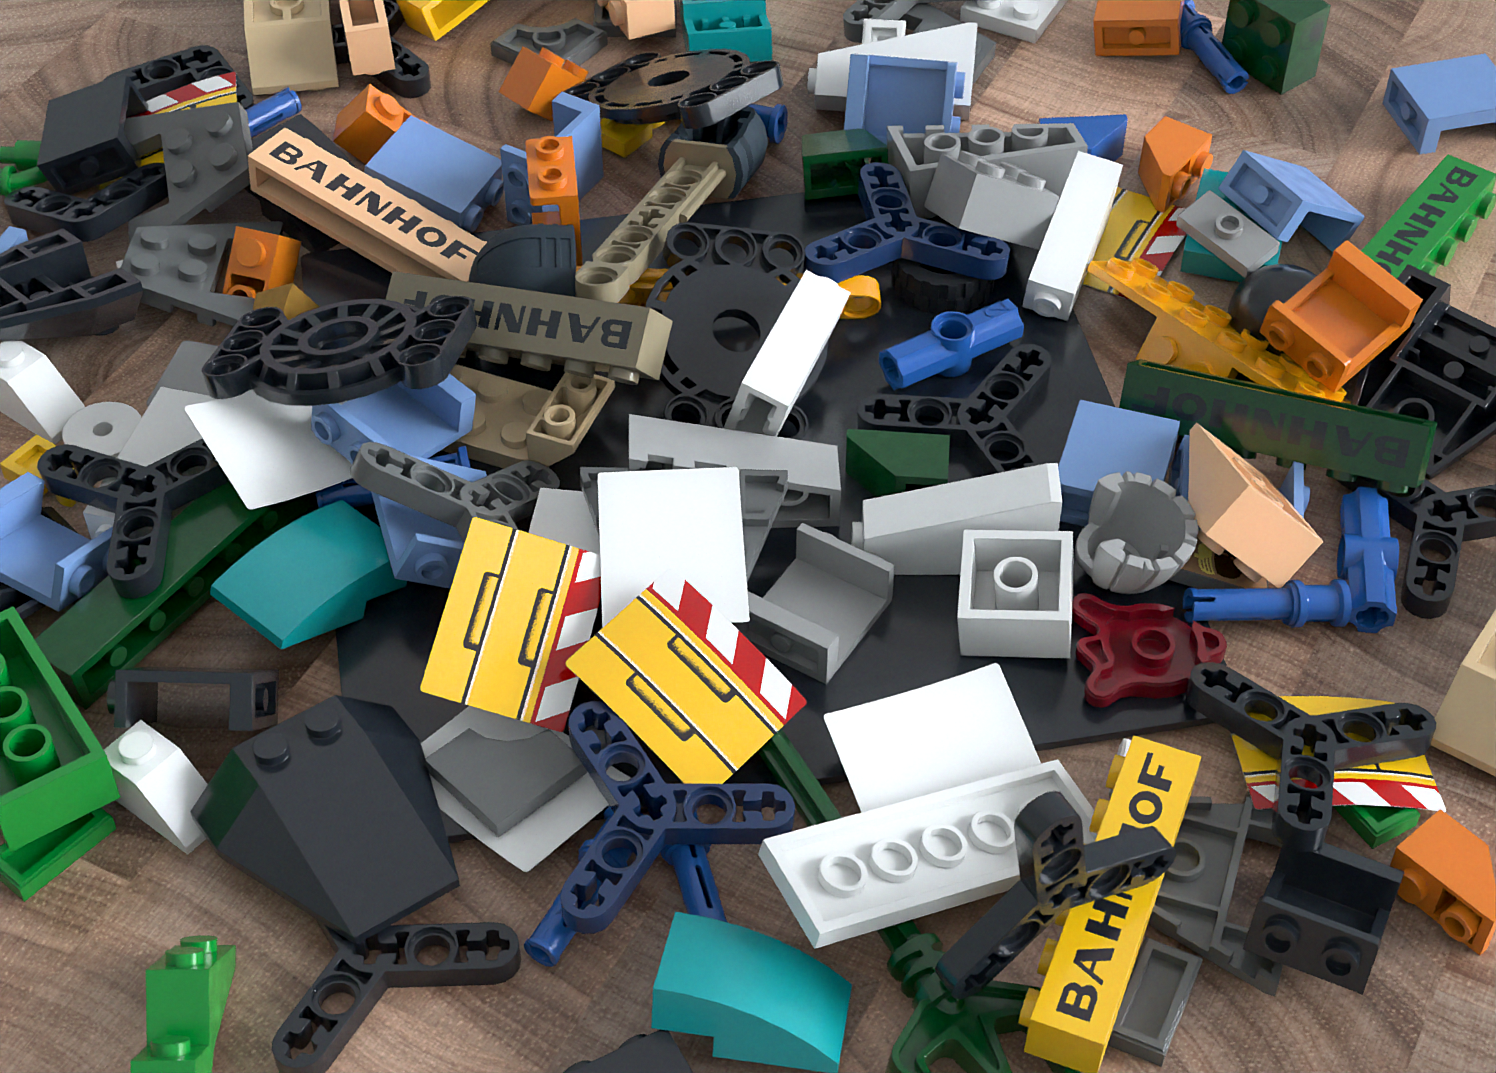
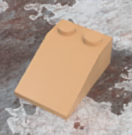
M1198 423L1190 429L1188 503L1195 513L1193 519L1197 520L1198 526L1201 528L1198 531L1197 537L1214 553L1221 555L1227 550L1237 557L1233 561L1235 566L1257 583L1264 577L1277 588H1282L1323 543V540L1265 474Z

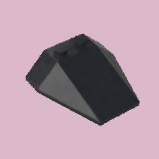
M65 229L20 243L0 254V340L102 336L111 334L119 329V325L135 320L143 293L142 283L122 268L93 277L90 273L82 241Z
M1408 264L1397 280L1423 300L1410 327L1360 370L1351 404L1437 422L1425 478L1431 480L1496 434V328L1450 306L1451 284Z
M334 695L244 741L230 750L190 811L192 819L219 857L354 944L362 942L460 886L429 770L425 765V756L421 742L397 711L389 705Z

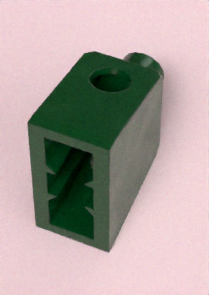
M859 128L803 135L802 167L805 200L858 194L860 169L864 165L869 164L868 158H871L870 163L888 164V146L865 129Z

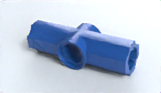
M1009 299L998 301L968 315L954 311L940 313L931 322L930 331L880 351L879 365L884 373L885 381L894 390L907 387L937 373L948 377L963 375L972 366V358L1023 336L1024 324L1020 319L1018 308Z
M1358 487L1354 492L1343 495L1340 504L1341 538L1337 553V578L1345 580L1351 592L1352 610L1349 622L1357 627L1358 632L1378 633L1385 627L1393 626L1397 615L1394 582L1398 571L1399 542L1397 538L1390 537L1387 498L1382 497L1378 493L1377 488Z

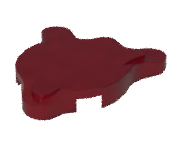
M1080 593L1072 600V620L1095 635L1080 639L1077 642L1075 651L1076 658L1091 672L1085 683L1084 698L1094 707H1106L1120 698L1129 696L1156 699L1174 697L1186 692L1190 673L1194 666L1205 662L1220 663L1223 661L1227 649L1226 639L1219 631L1203 627L1194 620L1191 628L1185 622L1173 617V607L1163 604L1139 603L1120 606L1110 604L1087 593Z

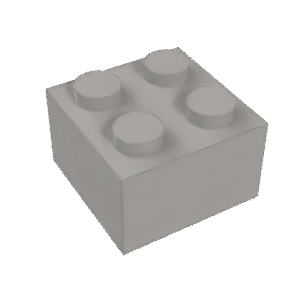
M960 151L958 158L941 154L924 204L925 208L958 229L1040 250L1060 197L1044 188L1046 180L1028 174L1026 169L1009 163L1000 162L999 166L988 163L986 158L966 151Z

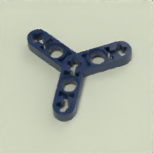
M875 162L864 165L860 169L858 195L867 221L807 245L802 269L803 275L807 270L817 276L827 277L839 283L898 258H904L978 279L996 280L1006 274L1010 248L1004 241L995 237H988L917 217L901 172L893 165Z
M601 701L583 703L576 707L569 716V739L572 749L614 812L562 887V917L566 925L573 931L582 934H595L606 929L615 919L665 845L762 844L763 839L792 832L795 815L794 800L790 793L779 785L666 784L625 722L606 703ZM593 725L597 730L604 729L607 747L601 750V741L592 730L585 731V727ZM619 762L630 763L638 769L636 776L626 781L614 780L606 772L610 766ZM643 793L644 802L653 814L660 812L661 818L652 820L649 815L641 816L638 796ZM713 804L722 808L726 815L717 823L705 824L698 821L693 816V813L702 805ZM736 806H743V822H736ZM762 808H773L774 820H763ZM620 847L630 849L636 855L635 861L625 868L611 867L603 860L604 855L609 850ZM597 879L603 884L598 891L599 907L589 904L584 910L578 909L577 899L588 901L597 890Z

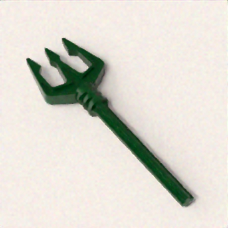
M781 728L757 752L779 785L786 789L793 797L795 809L807 827L842 818ZM912 920L876 930L891 952L887 962V970L896 981L902 982L901 991L906 997L913 999L912 1008L914 1009L913 1014L892 1048L885 1073H931L928 1067L940 1057L953 1059L966 1073H1012L997 1035L1017 1031L1027 1034L1028 1027L1018 1024L1021 1009L1029 988L1039 991L1041 988L992 980L972 996L956 999L950 994L935 973L937 962L945 954L942 951L943 943L935 933L921 934ZM1044 1059L1053 1073H1081L1080 1071Z

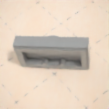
M1211 190L1206 192L1177 217V227L1244 278L1278 253L1280 245L1278 240Z

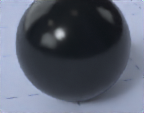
M1273 264L1252 272L1238 285L1230 299L1227 313L1232 319L1229 324L1239 334L1242 333L1243 329H1247L1252 337L1268 342L1267 338L1259 331L1269 306L1276 300L1284 304L1317 275L1303 267L1292 264ZM1270 343L1265 349L1277 356L1285 354L1283 351L1274 348Z

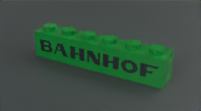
M1447 154L1361 251L1396 279L1408 264L1435 276L1439 265L1447 266L1458 243L1460 241L1466 243L1471 238L1480 218L1486 220L1493 211L1496 204V194L1493 193L1496 173Z

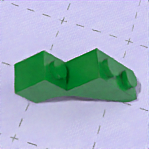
M198 935L184 937L180 939V945H175L172 949L166 950L160 959L146 969L147 1046L130 1061L131 1073H212L215 1043L235 972L236 945H217L216 936Z

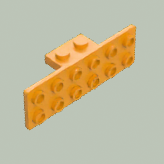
M1111 257L1109 261H1090L1086 269L1088 272L1157 317L1135 358L1136 360L1143 359L1235 379L1240 372L1260 385L1351 404V401L1345 398L1346 391L1342 387L1333 393L1321 382L1313 380L1305 372L1304 368L1287 354L1277 356L1266 351L1265 349L1269 342L1252 337L1247 329H1243L1242 333L1239 334L1229 324L1232 317L1227 312L1213 305H1202L1193 299L1195 293L1189 287L1176 281L1167 282L1158 276L1159 269L1152 263L1134 257L1132 261H1123L1115 257Z

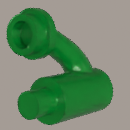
M17 140L15 146H0V163L15 164V167L13 165H6L4 169H0V195L6 197L15 190L48 181L37 167L41 140Z

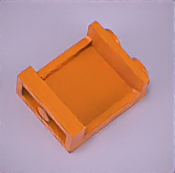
M1098 0L1093 19L1096 56L1180 55V23L1184 0Z
M545 136L537 139H528L525 141L530 204L532 206H559V211L532 213V224L573 225L576 243V266H583L572 136Z
M1346 240L1334 250L1325 270L1284 304L1276 300L1269 306L1259 332L1267 338L1274 348L1283 351L1303 367L1313 380L1321 382L1335 393L1410 327L1423 299Z

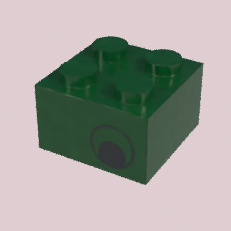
M1229 0L1222 44L1249 75L1282 95L1316 76L1331 5L1323 0Z

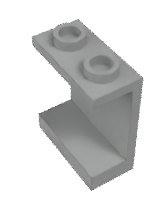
M802 523L797 528L796 559L763 598L747 591L750 620L748 622L734 623V626L761 653L827 684L891 603L895 565L883 560L876 554L865 552L843 542L830 533L819 531Z

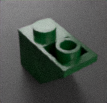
M847 429L845 472L876 498L947 484L950 435Z

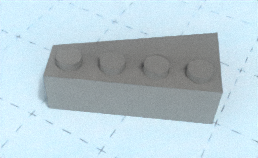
M1074 123L1014 124L1012 132H1002L1000 129L989 127V124L972 125V130L969 133H944V125H925V133L903 134V126H887L888 164L893 165L901 172L916 216L924 219L937 216L925 208L924 204L941 154L958 158L960 151H966L987 159L986 162L997 166L1000 165V162H1005L1027 170L1026 173L1046 180L1044 188L1061 197L1078 151L1087 153L1088 145Z
M629 414V471L737 467L740 485V469L788 470L787 491L771 528L799 527L802 523L811 527L839 526L841 486L837 446Z

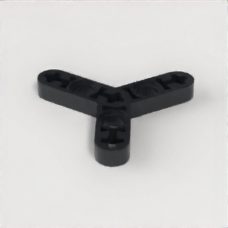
M383 0L395 69L383 71L372 76L401 97L417 98L423 96L431 88L429 66L393 38L405 19L396 0ZM343 24L332 25L337 64L349 63L350 58Z
M1022 344L1014 347L968 398L871 394L864 397L857 406L856 427L859 430L950 435L949 447L965 448L985 475L1041 465L1043 463L1012 424L1047 385L1050 379L1051 355L1043 347L1034 344ZM1020 369L1025 370L1023 372V378L1020 377ZM997 391H1008L1016 397L1010 400H1001L992 394ZM985 413L988 414L987 422L983 421V419L985 418ZM923 416H931L939 419L941 423L935 426L920 424L917 419ZM874 417H883L884 419L878 420L874 419ZM905 417L906 422H901L900 418ZM1000 450L1013 453L1016 458L1010 461H1000L990 454Z
M203 438L146 467L69 444L58 445L42 454L37 464V469L42 479L45 480V486L49 492L115 513L107 560V573L120 596L135 599L150 594L162 581L172 511L230 481L219 463L215 461L214 455ZM195 466H206L205 469L198 474L192 476H182V474L190 468H193ZM117 477L109 485L99 488L94 487L97 482L105 478ZM153 527L152 531L143 537L129 538V535L137 529ZM134 559H139L142 565L136 567Z
M1357 475L1355 482L1337 480L1352 492L1358 487L1377 488L1378 493L1382 497L1387 498L1389 517L1412 532L1401 591V603L1404 608L1412 615L1425 619L1438 618L1445 614L1455 588L1462 542L1496 537V517L1484 516L1475 509L1478 506H1486L1496 510V484L1445 492L1424 479V482L1417 488H1408L1411 496L1402 498L1376 487L1378 481L1376 479ZM1426 549L1436 550L1442 553L1447 560L1440 562L1429 560L1422 555L1421 551ZM1424 580L1434 581L1431 595L1423 593L1422 586Z
M1205 662L1194 666L1191 670L1186 689V700L1192 708L1277 760L1272 832L1278 842L1295 851H1314L1323 845L1332 818L1334 770L1424 755L1429 750L1436 729V721L1433 715L1426 709L1411 703H1393L1311 716L1230 667L1214 662ZM1246 713H1260L1269 717L1272 721L1257 720ZM1345 733L1361 735L1370 742L1353 740L1346 736ZM1303 745L1310 747L1312 756L1302 755ZM1291 778H1302L1311 781L1318 788L1312 789L1299 786L1292 782ZM1297 810L1307 812L1305 824L1298 822Z
M1051 791L1036 797L1019 812L1014 821L1020 880L945 952L937 962L935 973L954 998L964 999L972 996L988 985L1064 910L1151 883L1169 869L1176 858V850L1159 829L1154 826L1144 827L1084 845L1082 819L1062 793Z
M316 919L336 954L278 1029L272 1040V1052L279 1073H325L388 988L495 985L508 981L518 972L521 964L518 935L511 927L496 922L390 925L362 942L354 944ZM431 945H440L449 951L448 957L437 965H424L416 959L422 949ZM460 946H467L468 951H466L467 962H461ZM497 946L501 948L497 960H486L489 947ZM400 948L405 950L407 964L398 963ZM380 950L381 954L377 956L376 963H364V960L368 959L370 951ZM343 992L355 998L353 1005L341 1014H329L321 1009L324 1000L335 993ZM311 1022H313L318 1028L315 1033L313 1031ZM311 1041L314 1053L309 1055L302 1052L295 1059H292L290 1050L293 1047L303 1050Z

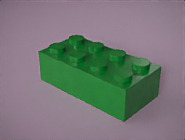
M14 606L0 612V835L11 852L121 798L105 751Z

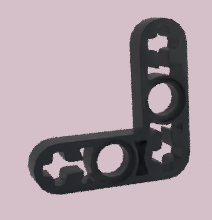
M199 45L108 75L103 81L127 73L145 101H149L183 86L235 71L215 47ZM236 74L237 102L246 110L255 105L252 93Z
M158 162L143 165L86 199L33 186L11 192L5 197L4 202L11 223L46 234L65 229L82 242H89L105 236L169 197L165 163Z

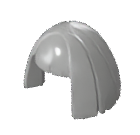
M1126 471L1122 476L1120 472H1116L1102 477L1095 486L1089 510L1088 525L1083 528L1076 541L1075 556L1078 565L1092 577L1093 583L1101 588L1110 589V591L1115 593H1142L1163 584L1186 564L1196 548L1198 523L1197 520H1193L1195 513L1187 500L1182 495L1175 496L1176 489L1158 478L1152 481L1150 475L1138 472L1131 474V472Z

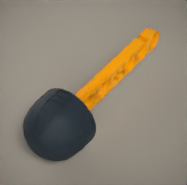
M538 223L520 225L502 231L490 239L475 257L470 270L469 282L576 297L575 274L582 266H576L574 226L569 224L544 225ZM647 268L634 284L629 285L628 292L618 303L645 307L655 283L669 269ZM798 273L796 276L801 279L803 273ZM857 275L837 283L839 287L851 292L839 319H863L873 316L881 309L880 289L876 279L870 276ZM671 282L660 292L657 300L666 302L670 292L664 291H671L673 289Z

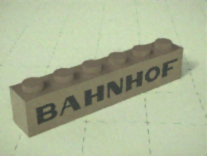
M392 272L386 300L413 305L420 309L449 296H466L472 300L477 328L461 353L460 358H465L468 350L479 352V358L498 364H507L509 357L521 359V365L542 371H550L551 364L563 365L565 372L586 378H593L595 371L608 372L609 379L630 385H638L639 377L659 380L673 321L652 308Z

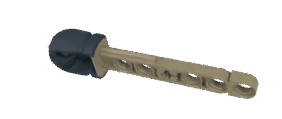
M747 106L707 127L686 129L682 123L660 148L658 167L661 179L593 253V262L586 261L576 272V297L618 303L628 292L629 285L634 284L661 253L667 233L672 226L687 222L708 196L734 199L762 165L768 144L765 125L752 107Z

